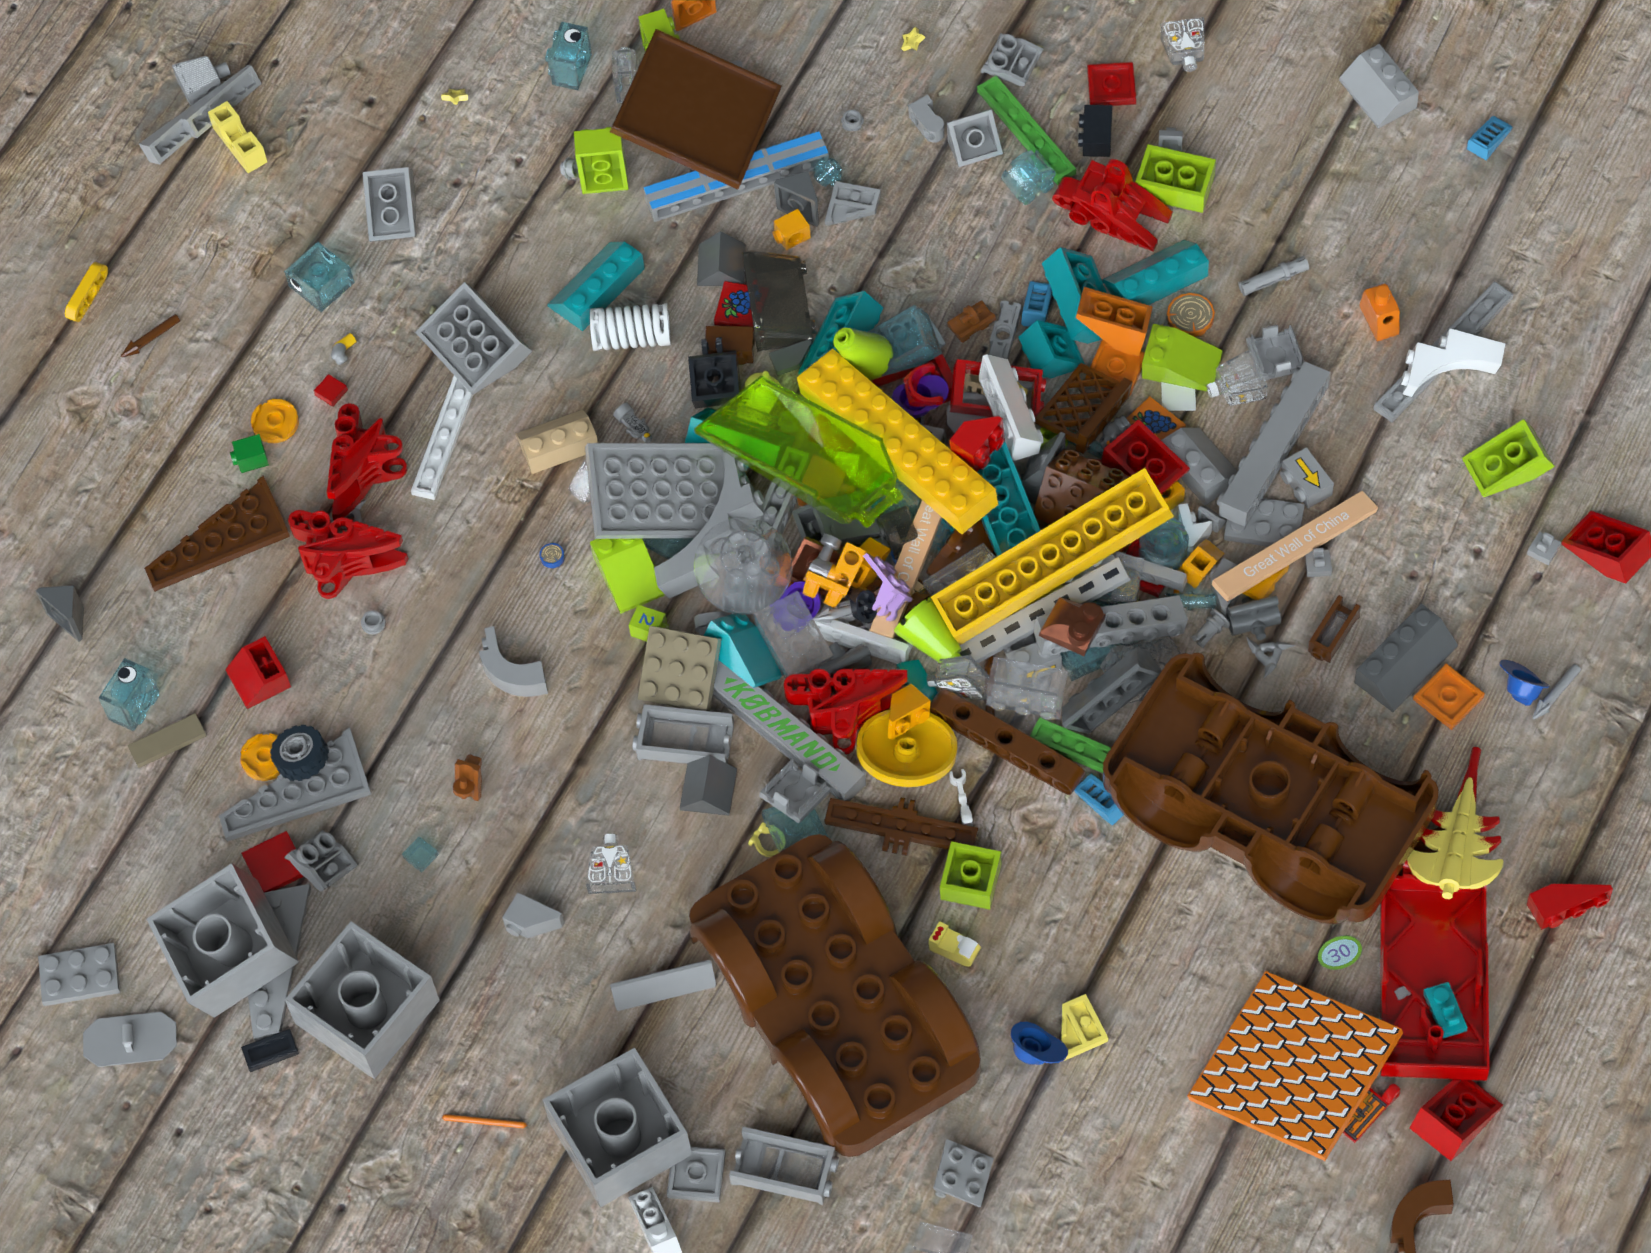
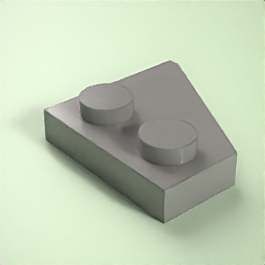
M835 181L825 218V225L830 226L875 215L881 197V189Z

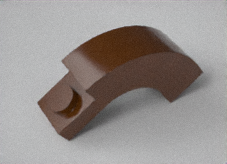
M1451 1179L1421 1184L1408 1192L1400 1201L1395 1210L1390 1230V1243H1397V1253H1416L1414 1228L1419 1221L1431 1215L1452 1214L1454 1203Z

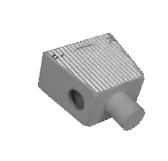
M207 56L172 65L175 77L190 106L221 85V78L231 75L226 62L213 67Z

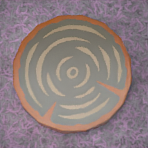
M1186 293L1179 295L1171 301L1167 310V321L1169 327L1177 328L1197 337L1206 333V330L1212 327L1215 312L1211 302L1204 296Z

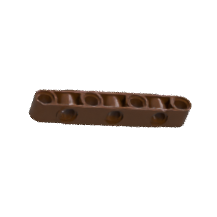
M941 688L930 702V713L944 720L951 729L1064 794L1071 795L1085 776V771L1073 761L947 689ZM961 715L968 716V718L966 719H960L958 717ZM1003 739H1008L1011 742L1004 744L1000 741ZM1049 763L1052 764L1053 767L1045 768L1043 767V765Z

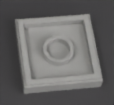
M691 1147V1156L670 1167L667 1198L720 1202L726 1155L725 1149Z

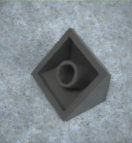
M809 172L776 179L774 189L777 209L787 214L798 209L809 224L818 227L817 196Z
M721 231L700 243L697 286H723L724 281L744 284L746 244Z
M74 585L38 588L36 593L46 614L80 642L83 639L84 608Z
M711 755L687 763L680 810L730 816L737 768Z

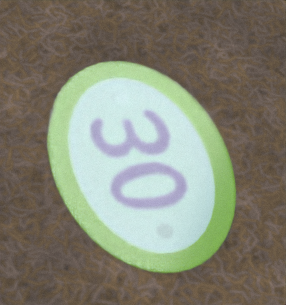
M1351 936L1335 937L1327 941L1320 948L1318 961L1327 969L1338 970L1346 968L1355 963L1362 952L1361 943Z

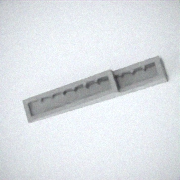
M247 65L139 143L149 162L160 165L190 138H198L212 126L208 115L209 111L226 101L234 108L262 83L253 67Z

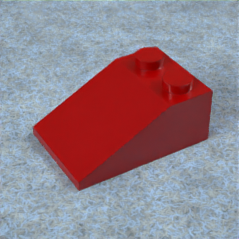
M1139 419L1104 448L1101 460L1107 467L1119 469L1128 476H1132L1145 468L1161 495L1190 470Z
M1590 511L1561 541L1565 548L1604 576L1625 584L1651 558L1650 531L1594 511Z
M1453 1079L1420 1108L1410 1129L1440 1152V1154L1452 1161L1500 1111L1503 1104L1472 1080Z

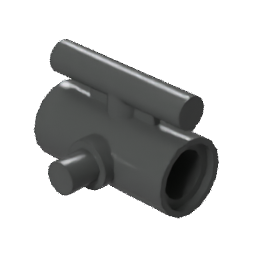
M1277 595L1252 601L1250 597H1245L1241 601L1242 604L1228 607L1229 613L1226 615L1230 623L1229 630L1232 636L1251 631L1252 634H1255L1257 640H1263L1266 637L1264 632L1266 627L1281 624Z
M835 642L829 646L833 653L831 656L833 659L819 666L818 669L826 670L830 678H833L834 674L841 669H853V671L855 669H865L872 665L871 653L868 647H864L862 644L845 652L844 649L840 648L838 642ZM846 677L842 678V680L848 682Z

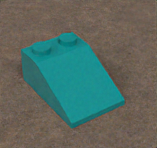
M737 612L711 620L704 636L722 639L718 658L720 662L753 688L781 679L782 673L757 626L749 621L748 616Z

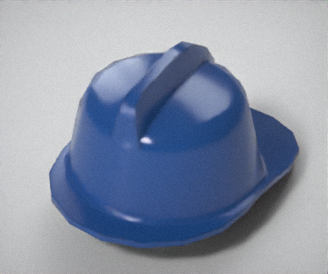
M1501 660L1499 662L1503 670L1508 673L1507 691L1516 701L1525 706H1530L1533 700L1539 697L1543 688L1550 687L1549 684L1540 680L1533 672L1521 664L1510 660Z
M1019 1022L1011 1029L1014 1053L1024 1063L1030 1065L1059 1063L1068 1056V1049L1062 1041L1034 1023Z

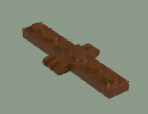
M902 797L898 806L893 805L892 810L830 798L824 819L825 825L884 836L882 851L888 852L889 844L892 843V853L897 854L901 845L903 846L902 855L904 856L908 855L911 842L949 850L951 841L975 846L978 836L977 827L918 816V810L914 809L916 800L910 799L908 808H905L906 798Z

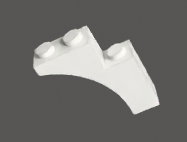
M1449 329L1445 336H1441L1438 348L1417 342L1413 350L1409 349L1405 363L1409 364L1408 370L1404 371L1401 379V385H1404L1403 395L1412 397L1425 381L1450 370L1473 369L1495 374L1502 364L1505 343L1454 329Z

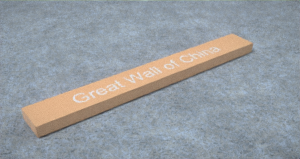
M1361 491L1212 581V586L1228 602L1310 553L1314 548H1318L1377 512L1378 507Z
M923 500L920 503L894 568L896 570L894 574L898 580L902 579L909 586L910 591L908 593L910 595L913 593L942 520V517ZM905 601L900 607L894 621L889 622L886 620L891 615V612L886 616H878L876 614L869 631L894 639L896 635L894 629L901 623L909 602Z

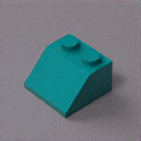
M1036 320L1018 337L1022 344V350L1030 362V368L1043 370L1042 377L1052 379L1073 372L1080 363L1085 364L1076 342L1071 340L1067 333V327Z

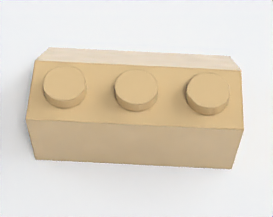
M584 410L516 433L531 474L586 455L585 446L587 443H598L592 423Z

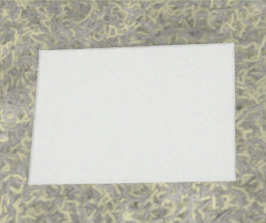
M1161 382L1162 406L1168 411H1196L1195 389Z

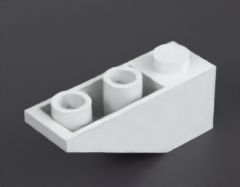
M653 1187L628 1197L651 1252L682 1253L677 1237Z

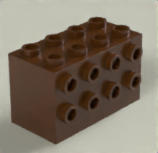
M1064 449L1046 466L1033 511L1035 518L1051 525L1131 476L1124 474L1119 469L1104 466L1098 460L1080 456L1076 451ZM1130 544L1121 548L1118 552H1123Z

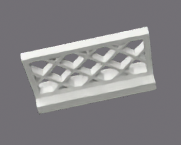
M850 600L838 603L835 608L850 605ZM825 604L824 607L822 608L821 612H822L824 609H826L827 607H829V610H832V609H835V608H833V607H831V606ZM852 614L833 619L831 623L813 621V636L833 643L838 642L839 645L851 649L862 644L864 647H868L872 656L895 664L908 661L909 653L913 647L908 642L906 644L897 641L895 638L891 639L870 632L872 623H863V626L860 627L850 625V621L856 620ZM904 619L901 621L902 625L905 624Z

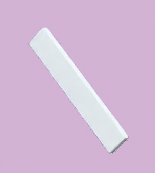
M455 375L412 486V495L435 500L473 395Z

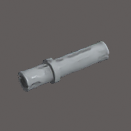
M1305 256L1287 263H1279L1278 267L1238 282L1239 289L1243 296H1247L1279 281L1290 280L1292 276L1309 270V264Z

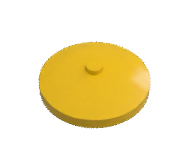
M890 709L872 716L859 730L856 745L859 762L870 775L887 784L901 787H918L931 784L944 777L955 764L957 756L956 736L944 720L930 713L929 719L924 723L914 726L906 733L898 735L893 739L888 738Z

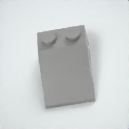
M405 167L363 172L369 242L416 237L413 170Z

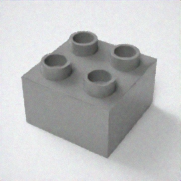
M232 863L147 918L187 1002L212 1017L218 1016L299 963L258 880Z
M352 921L285 999L296 1025L373 1079L378 1076L440 1001L430 975Z
M635 1048L543 1099L549 1123L600 1208L692 1155L687 1131Z

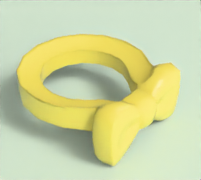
M762 822L748 841L749 846L754 844L761 855L772 857L784 849L785 838L780 830L774 827H766V823ZM761 833L775 835L779 840V848L774 851L765 850L761 846L758 838Z

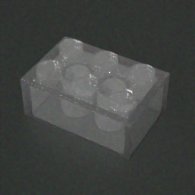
M798 591L754 613L753 621L785 679L792 674H807L832 660L834 655Z
M994 657L988 681L986 705L996 710L1008 709L1022 715L1033 714L1047 720H1060L1066 693L1068 671Z

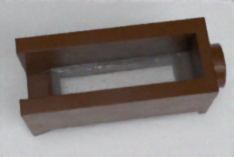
M1338 595L1309 641L1308 652L1315 659L1331 663L1332 658L1354 623L1360 618V605L1356 604L1353 610L1342 606L1343 597Z

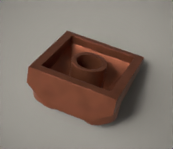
M804 536L784 578L792 582L804 581L803 579L813 560L817 559L824 545L820 541ZM841 545L838 550H833L829 561L835 565L843 549ZM822 588L819 590L820 594L824 596L828 593L827 590Z
M1059 597L1039 636L1085 656L1104 622L1105 614H1103L1102 608L1095 603L1089 602L1082 605Z

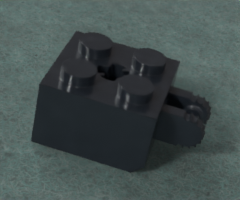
M718 337L715 341L717 353L709 354L707 339H701L702 355L688 356L691 396L695 409L743 403L739 360L736 351L724 352L722 337ZM718 376L719 380L713 383L714 377Z

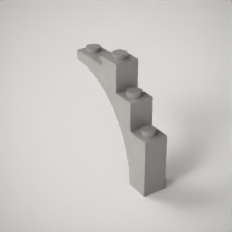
M733 450L724 453V485L710 519L699 534L684 549L669 560L654 567L657 586L668 598H672L720 576L719 565H721L719 555L741 546L742 540L740 535L743 534L741 524L764 514L762 506L764 504L763 495L759 490L756 491L751 486L750 480L745 473L748 469L743 457H738Z

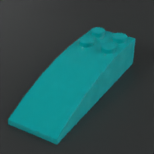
M1005 441L999 450H994L989 456L990 461L984 469L980 468L977 472L996 489L998 505L981 518V521L997 557L1041 531Z

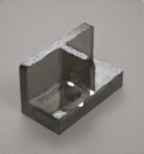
M907 506L880 516L887 544L891 548L895 560L899 558L902 550L901 545L918 537Z

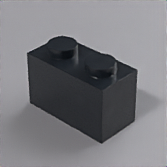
M1084 105V114H1079V128H1083V133L1078 134V147H1083V156L1110 157L1112 105Z

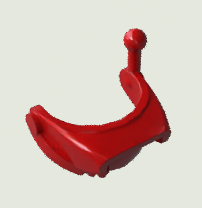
M932 362L916 367L903 379L909 406L925 407L943 404L944 399L942 396L929 398L917 393L919 380L926 373L931 372V375L939 376V372L935 370V364Z

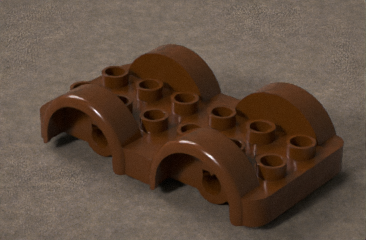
M1182 653L1171 658L1103 762V785L1105 790L1111 794L1118 809L1142 831L1169 846L1191 852H1201L1211 847L1245 865L1251 879L1264 893L1286 909L1304 918L1325 924H1339L1346 920L1357 923L1370 918L1380 905L1434 816L1439 789L1437 783L1431 778V773L1428 770H1424L1420 779L1416 781H1400L1382 775L1359 761L1345 747L1340 739L1337 723L1327 722L1325 724L1296 709V705L1292 700H1288L1284 710L1278 712L1254 708L1236 699L1216 683L1206 668L1203 654Z
M810 835L703 896L692 906L689 914L692 944L699 940L710 953L736 998L743 1021L747 1026L756 1028L770 1049L772 1065L779 1062L801 1091L820 1127L825 1145L835 1147V1151L842 1156L854 1157L866 1153L966 1093L978 1082L981 1073L980 1050L975 1034L963 1010L941 977L925 962L913 960L897 936L893 917L878 886L860 859L844 843L840 841L832 842L825 835Z

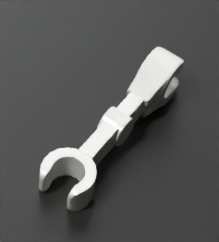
M961 769L962 777L956 779L953 777V772L950 771V783L957 786L959 793L958 799L959 804H961L962 824L973 827L972 813L966 804V793L963 790V784L966 782V772L964 769Z

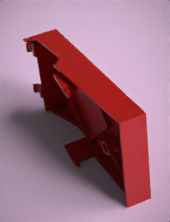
M1406 860L1403 865V876L1397 875L1381 901L1380 1020L1399 1027L1403 1031L1401 1038L1381 1069V1076L1487 1081L1489 1073L1487 885L1477 889L1459 888L1457 892H1453L1451 899H1445L1442 897L1443 890L1439 886L1424 883L1414 876ZM1449 982L1468 1028L1466 1032L1443 1038V1029L1436 1025L1423 992L1426 988ZM1404 986L1411 995L1398 1000L1394 991Z

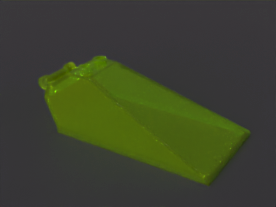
M762 375L694 428L695 433L839 523L850 524L853 520L857 519L863 526L868 528L875 522L874 519L893 504H898L903 499L901 491L895 488L897 474L883 443V438ZM884 495L887 496V497H885L881 502H879L875 507H873L869 512L866 511L871 505H873L876 501H878L882 496H884Z

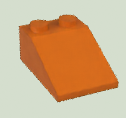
M1084 287L1076 318L1114 349L1126 354L1139 356L1153 307Z

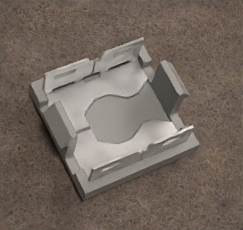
M1278 325L1263 327L1262 337L1255 338L1251 334V337L1246 338L1259 381L1293 374L1296 369L1300 370L1304 363L1291 325H1289V328L1284 329V332L1278 333Z
M792 758L760 791L759 797L800 824L830 793L831 788L826 785L827 781L822 785L817 782L819 771L807 763H804L803 771L798 769V765L793 763L794 759Z

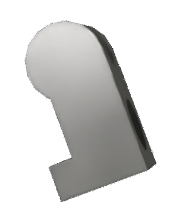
M926 95L909 104V118L929 142L941 141L944 137V121L940 116L934 114L931 98Z

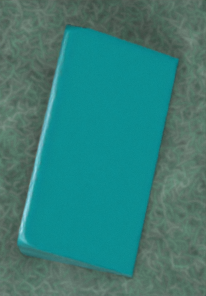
M919 659L896 664L897 670H907L908 680L904 685H914L932 701L938 691L935 687L928 685L927 681H931Z

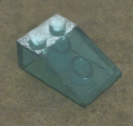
M916 305L911 306L868 331L884 336L892 345L893 358H890L889 368L881 377L923 365L942 354L929 315Z

